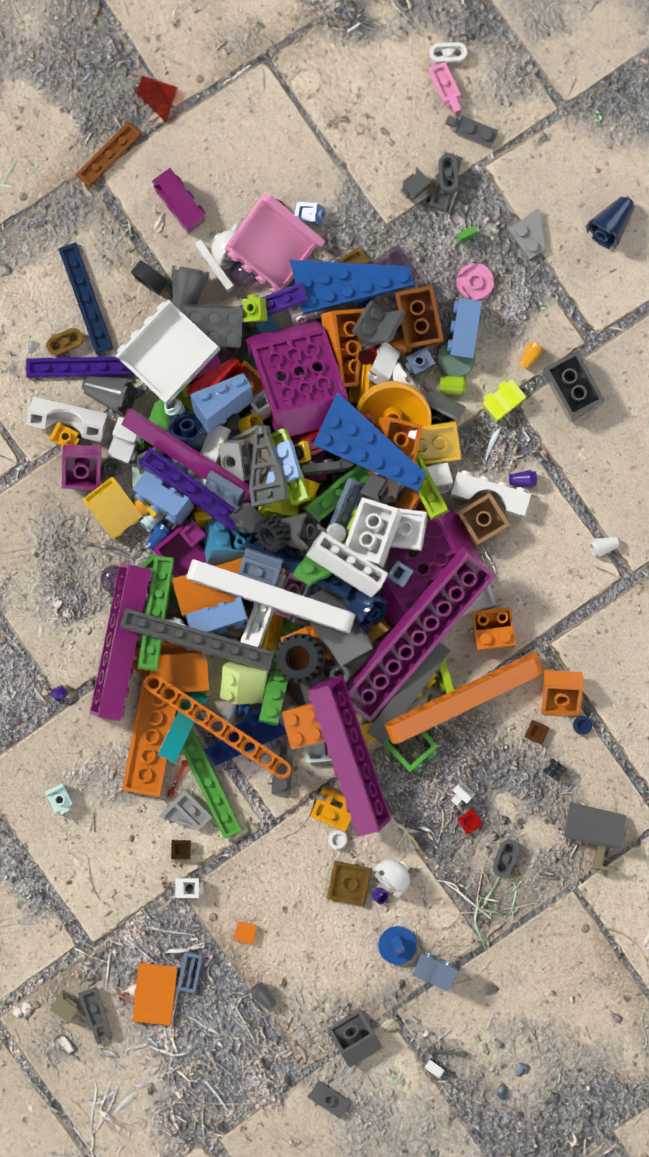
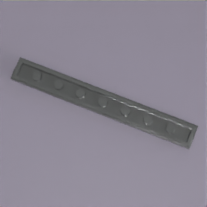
M125 608L120 628L268 672L270 671L275 654L273 651Z

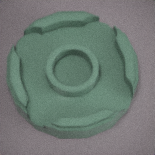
M448 342L443 344L438 354V363L442 372L448 376H465L470 373L476 360L475 351L473 359L450 355L451 351H447Z

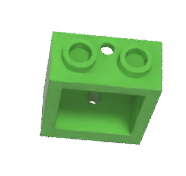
M425 731L419 734L431 747L411 765L388 742L389 736L383 743L409 773L412 770L417 772L423 766L421 762L426 757L430 760L437 753L436 748L438 745Z

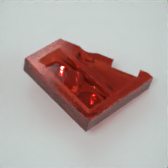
M142 76L136 95L163 122L167 123L178 87Z

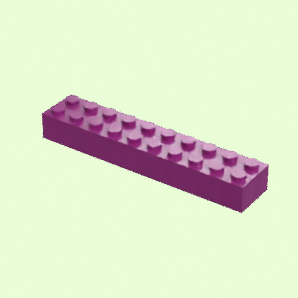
M461 548L346 683L356 712L369 722L377 716L493 581L496 575L492 569L466 548Z

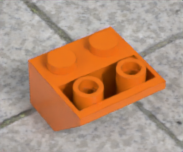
M511 607L472 612L476 651L508 648L516 645Z

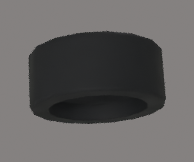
M141 260L131 271V274L140 283L156 294H159L168 283L161 274Z

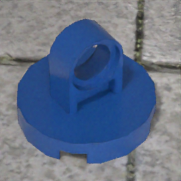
M393 926L382 933L379 938L378 948L384 960L390 964L400 965L412 959L416 953L417 943L415 936L410 930L401 926Z

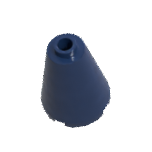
M619 197L585 226L587 233L590 231L593 234L592 239L599 245L607 249L612 246L615 249L619 245L635 209L633 201L629 197Z
M186 410L181 415L179 413L176 414L169 422V433L200 453L207 431L194 410Z
M353 587L347 599L339 596L347 610L356 615L354 620L363 631L370 630L369 626L372 624H379L388 612L386 604H389V602L376 593L370 597L356 587Z

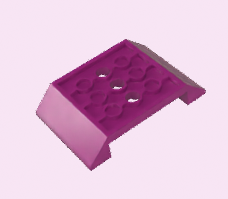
M318 320L244 339L249 355L254 358L273 415L272 424L275 432L285 428L291 438L319 431L337 392L348 401V396L325 328ZM317 364L323 369L317 372L313 370L312 366ZM301 369L304 371V375L296 376L294 371ZM277 374H283L285 375L286 379L284 381H279L276 379L275 376Z
M453 509L426 523L422 551H419L417 557H410L408 555L409 549L390 547L386 572L389 574L397 561L414 571L404 587H398L387 579L382 584L383 588L380 596L389 602V604H386L388 612L384 619L392 629L428 588V582L437 578L462 547L466 548L484 563ZM426 564L429 567L428 573H419L418 566Z

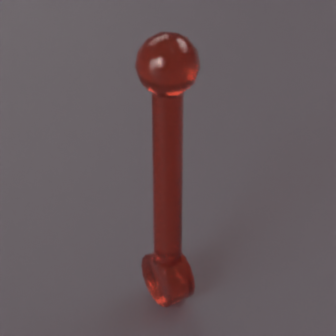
M187 760L181 761L182 766L171 789L167 791V796H174V789L184 768L188 766Z

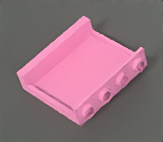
M263 193L224 249L228 252L227 256L235 262L239 261L242 264L241 267L246 272L255 274V279L263 285L266 283L269 286L268 290L274 293L285 289L294 277L289 260L306 261L316 246L322 247L325 240L272 195Z

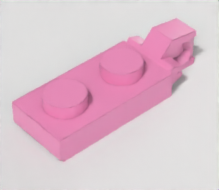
M446 62L429 68L428 73L443 104H445L446 108L450 106L454 115L461 113L462 109L459 105V102L462 101L461 94Z

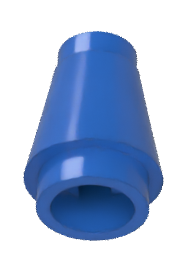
M161 522L159 525H156L146 545L153 550L173 531Z

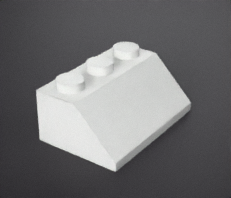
M362 498L345 546L374 565L383 568L402 513L397 508Z

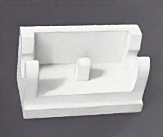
M387 342L381 343L380 349H377L378 354L373 366L370 368L377 376L372 375L370 372L367 373V377L375 384L387 382L390 379L400 352Z

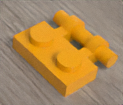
M323 787L320 794L327 796L326 801L318 799L310 817L346 832L351 821V815L347 812L344 795L337 793L333 788ZM332 799L343 803L341 809L331 805Z

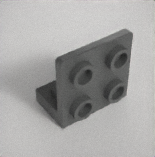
M369 301L352 332L367 346L390 342L394 338L398 326L402 324L406 311L402 309L385 312L374 301Z

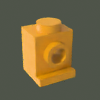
M59 422L49 438L51 442L62 448L64 444L78 445L81 439L78 438L80 436L78 432ZM64 434L69 435V438L67 440L62 439V436Z

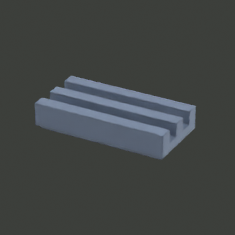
M184 952L177 990L196 994L204 955ZM191 957L187 982L184 988L182 987L187 958ZM195 958H198L193 989H189Z

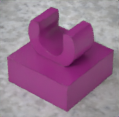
M193 520L179 532L190 547H195L207 536L196 520Z

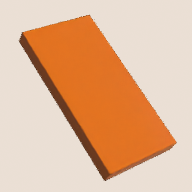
M243 558L216 565L215 567L238 574ZM187 574L171 579L182 616L207 607L218 606L222 602L235 601L237 597L186 579Z

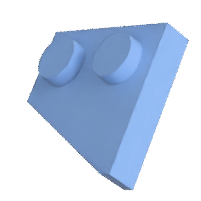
M287 440L275 445L287 483L301 478L302 475L293 441ZM270 467L267 483L274 482L275 480L273 470Z

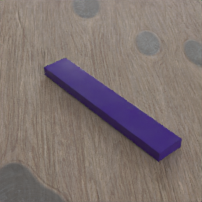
M116 356L26 358L27 378L136 376Z
M151 447L139 461V465L168 486L176 489L183 497L187 496L194 505L233 532L236 528V523L229 516L234 512L235 508Z

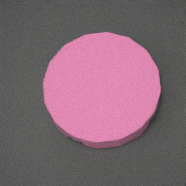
M470 263L459 271L456 279L457 289L465 299L483 300L492 292L494 276L485 265Z

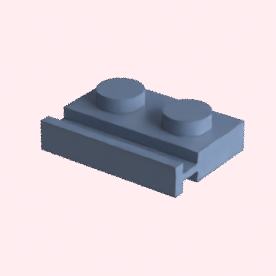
M211 470L207 475L206 488L236 509L241 504L244 490Z
M246 548L238 574L275 587L284 559Z

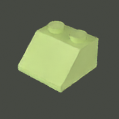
M231 660L223 666L220 698L236 705L263 703L268 671Z

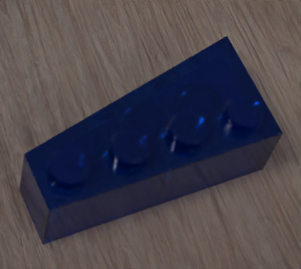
M262 705L234 726L261 745L268 744L287 735L286 729L280 722L278 726L259 722ZM232 733L229 737V741L232 743L239 740L238 733ZM217 739L203 750L216 767L243 755L220 739ZM248 744L245 748L246 753L254 750L255 745Z

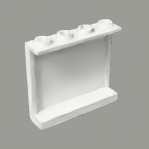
M167 300V302L163 301L157 307V312L153 316L150 315L144 321V326L140 330L137 329L130 336L131 340L127 344L124 343L118 348L116 357L161 400L169 405L221 349L173 305L171 301Z

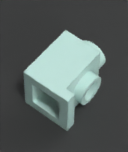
M60 784L45 792L55 813L60 812L62 815L70 811V806L74 805L64 784ZM59 796L63 798L61 804L56 802V798Z

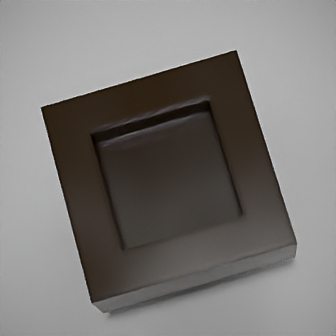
M171 840V859L191 860V840Z

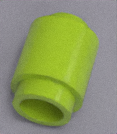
M445 376V378H440V393L463 396V392H467V381L464 380V377Z

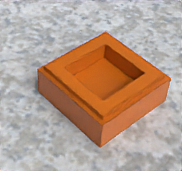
M238 921L234 940L253 945L258 925Z

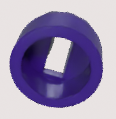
M60 685L50 695L56 701H62L66 699L67 691L63 685Z
M379 887L372 892V898L376 903L382 905L388 900L389 893L384 888Z

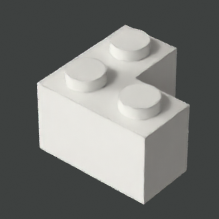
M119 417L112 434L113 440L107 457L130 466L131 461L134 462L138 454L136 447L138 444H141L142 438L122 426L121 423L124 418Z

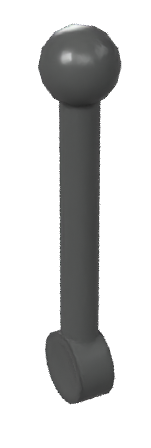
M432 1046L427 1048L429 1054L457 1055L462 1058H466L468 1055L466 1051L434 1049Z

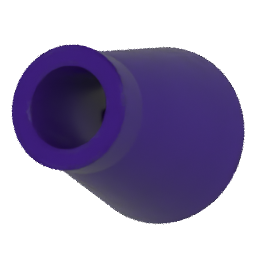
M530 469L509 474V485L526 488L537 486V473Z

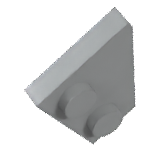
M539 209L508 228L509 233L529 261L545 251Z
M186 789L160 817L200 831L212 819L213 815Z

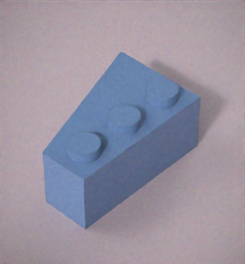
M459 298L458 302H454L453 313H456L455 321L452 320L450 332H453V339H449L447 351H451L450 355L473 359L482 301Z
M243 373L191 394L193 410L208 435L219 424L223 425L227 422L226 419L233 413L236 415L253 402L251 384Z
M147 471L144 472L132 488L136 494L134 497L142 503L148 502L153 511L158 514L160 512L165 514V519L172 524L178 523L182 525L194 509V505L187 496H181L177 493L176 489L168 487L163 481Z
M241 596L236 597L235 601L222 602L218 606L207 607L186 614L189 627L212 634L216 633V635L227 633V629L233 627L235 630L245 628V624L248 623V617Z

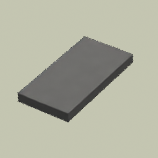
M322 589L308 597L348 611L339 596L326 589ZM309 621L339 668L372 650L371 645L355 621L349 634Z

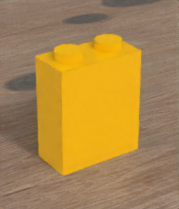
M113 477L82 499L111 539L121 536L126 528L137 524L142 517L141 513Z

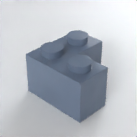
M428 952L425 955L420 954L412 976L449 992L458 971L454 968L455 964L447 960H443V963L435 960L437 956Z

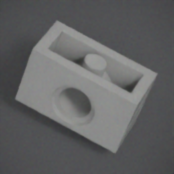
M248 439L227 440L218 444V454L221 459L222 468L242 481L250 479L252 465Z

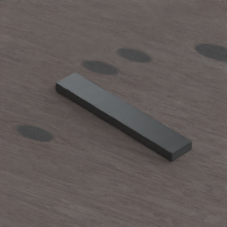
M440 642L379 715L367 732L370 736L381 744L385 742L389 736L385 724L406 713L451 651Z

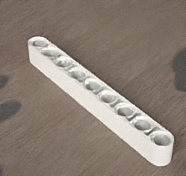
M197 560L191 561L186 579L237 597L241 596L243 599L348 634L351 631L356 616L346 610Z

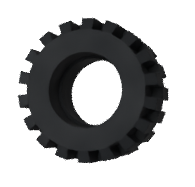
M292 634L289 637H285L283 642L278 644V650H275L277 658H274V662H277L278 665L276 669L280 670V675L286 677L288 681L299 683L315 679V677L321 674L320 671L324 670V662L327 660V658H324L326 650L322 649L323 644L310 634ZM298 646L304 647L310 655L308 666L302 670L297 669L291 661V654Z

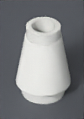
M617 537L593 539L589 543L590 551L593 556L601 557L619 548V541Z

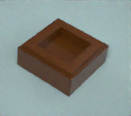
M531 720L524 738L542 745L550 727Z

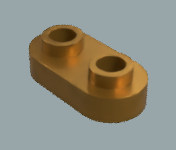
M70 328L50 337L46 344L47 350L54 356L62 355L79 347L83 343V335L79 329ZM72 336H77L75 342L70 340ZM56 343L60 344V348L57 350L53 348Z

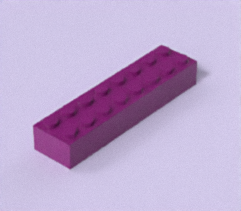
M124 563L119 564L89 714L96 717L121 721V717H124V701L129 695L128 681L133 675V668L131 667L133 660L137 656V649L135 647L141 634L120 628L125 608L145 614L143 607L144 603L148 601L149 593L147 588L148 584H151L153 576L150 568Z
M343 675L321 680L308 691V697L315 710V719L320 724L321 736L326 742L328 756L332 759L334 774L338 777L340 783V791L345 797L346 809L351 815L353 829L357 832L358 837L379 832L392 818Z

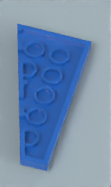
M289 260L295 284L304 283L309 300L301 304L304 315L414 287L410 266Z
M337 392L313 445L419 492L427 474Z

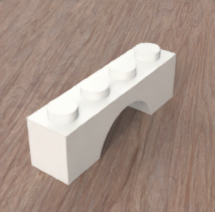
M33 397L28 409L26 425L46 429L59 422L76 428L81 433L82 438L101 442L106 429L108 414Z
M436 463L426 466L439 493L451 492L453 480L448 463ZM388 479L389 492L380 503L389 504L396 502L399 492L406 486Z
M467 471L457 472L451 497L469 502L478 493L490 492L501 499L504 504L505 513L524 518L531 494L527 493V489L517 487V489L509 488L507 483L498 482L496 484L491 482L490 478L480 476L479 479L473 477V474Z

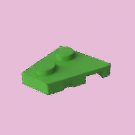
M305 556L294 571L293 576L307 585H312L320 579L328 578L332 572Z

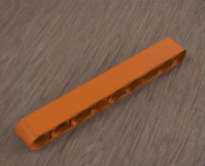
M537 653L526 655L390 720L385 724L391 742L393 744L403 742L540 676L544 671Z
M149 675L146 678V689L157 698L277 778L285 780L291 776L292 769L287 761L161 677ZM152 680L159 681V686L156 689L149 687ZM168 691H175L173 699H166L165 695ZM183 702H191L189 710H182L181 705ZM200 712L207 713V718L204 721L197 719ZM217 722L223 723V729L219 732L213 730V726ZM232 733L239 734V740L235 743L229 741ZM248 744L255 745L253 753H246L245 748ZM265 754H269L272 757L271 762L268 764L261 762V758ZM281 765L288 767V771L284 775H280L277 772L278 767Z

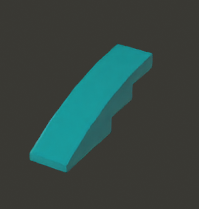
M188 692L187 694L203 706L208 697L200 692ZM183 702L181 705L182 710H189L191 702ZM178 712L157 755L175 763L195 722Z

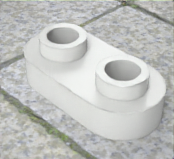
M460 42L436 43L430 48L429 56L435 63H460L467 56V48ZM459 51L461 55L455 56L454 52ZM436 52H441V53H442V56H441V57H437V56L435 55V53H436Z

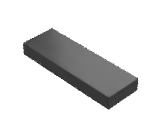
M453 155L457 159L459 172L463 157ZM446 162L444 166L446 168L451 167V164L449 162ZM438 172L428 207L446 212L452 193H446L441 190ZM446 181L445 184L446 186H451L452 182Z

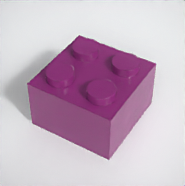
M63 445L61 489L95 490L101 485L102 446Z

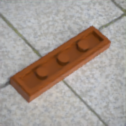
M128 121L76 173V176L90 189L142 136V133Z

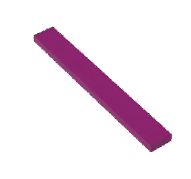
M131 408L128 410L121 423L122 426L204 479H207V475L211 470L244 490L241 503L251 504L250 489L247 483Z

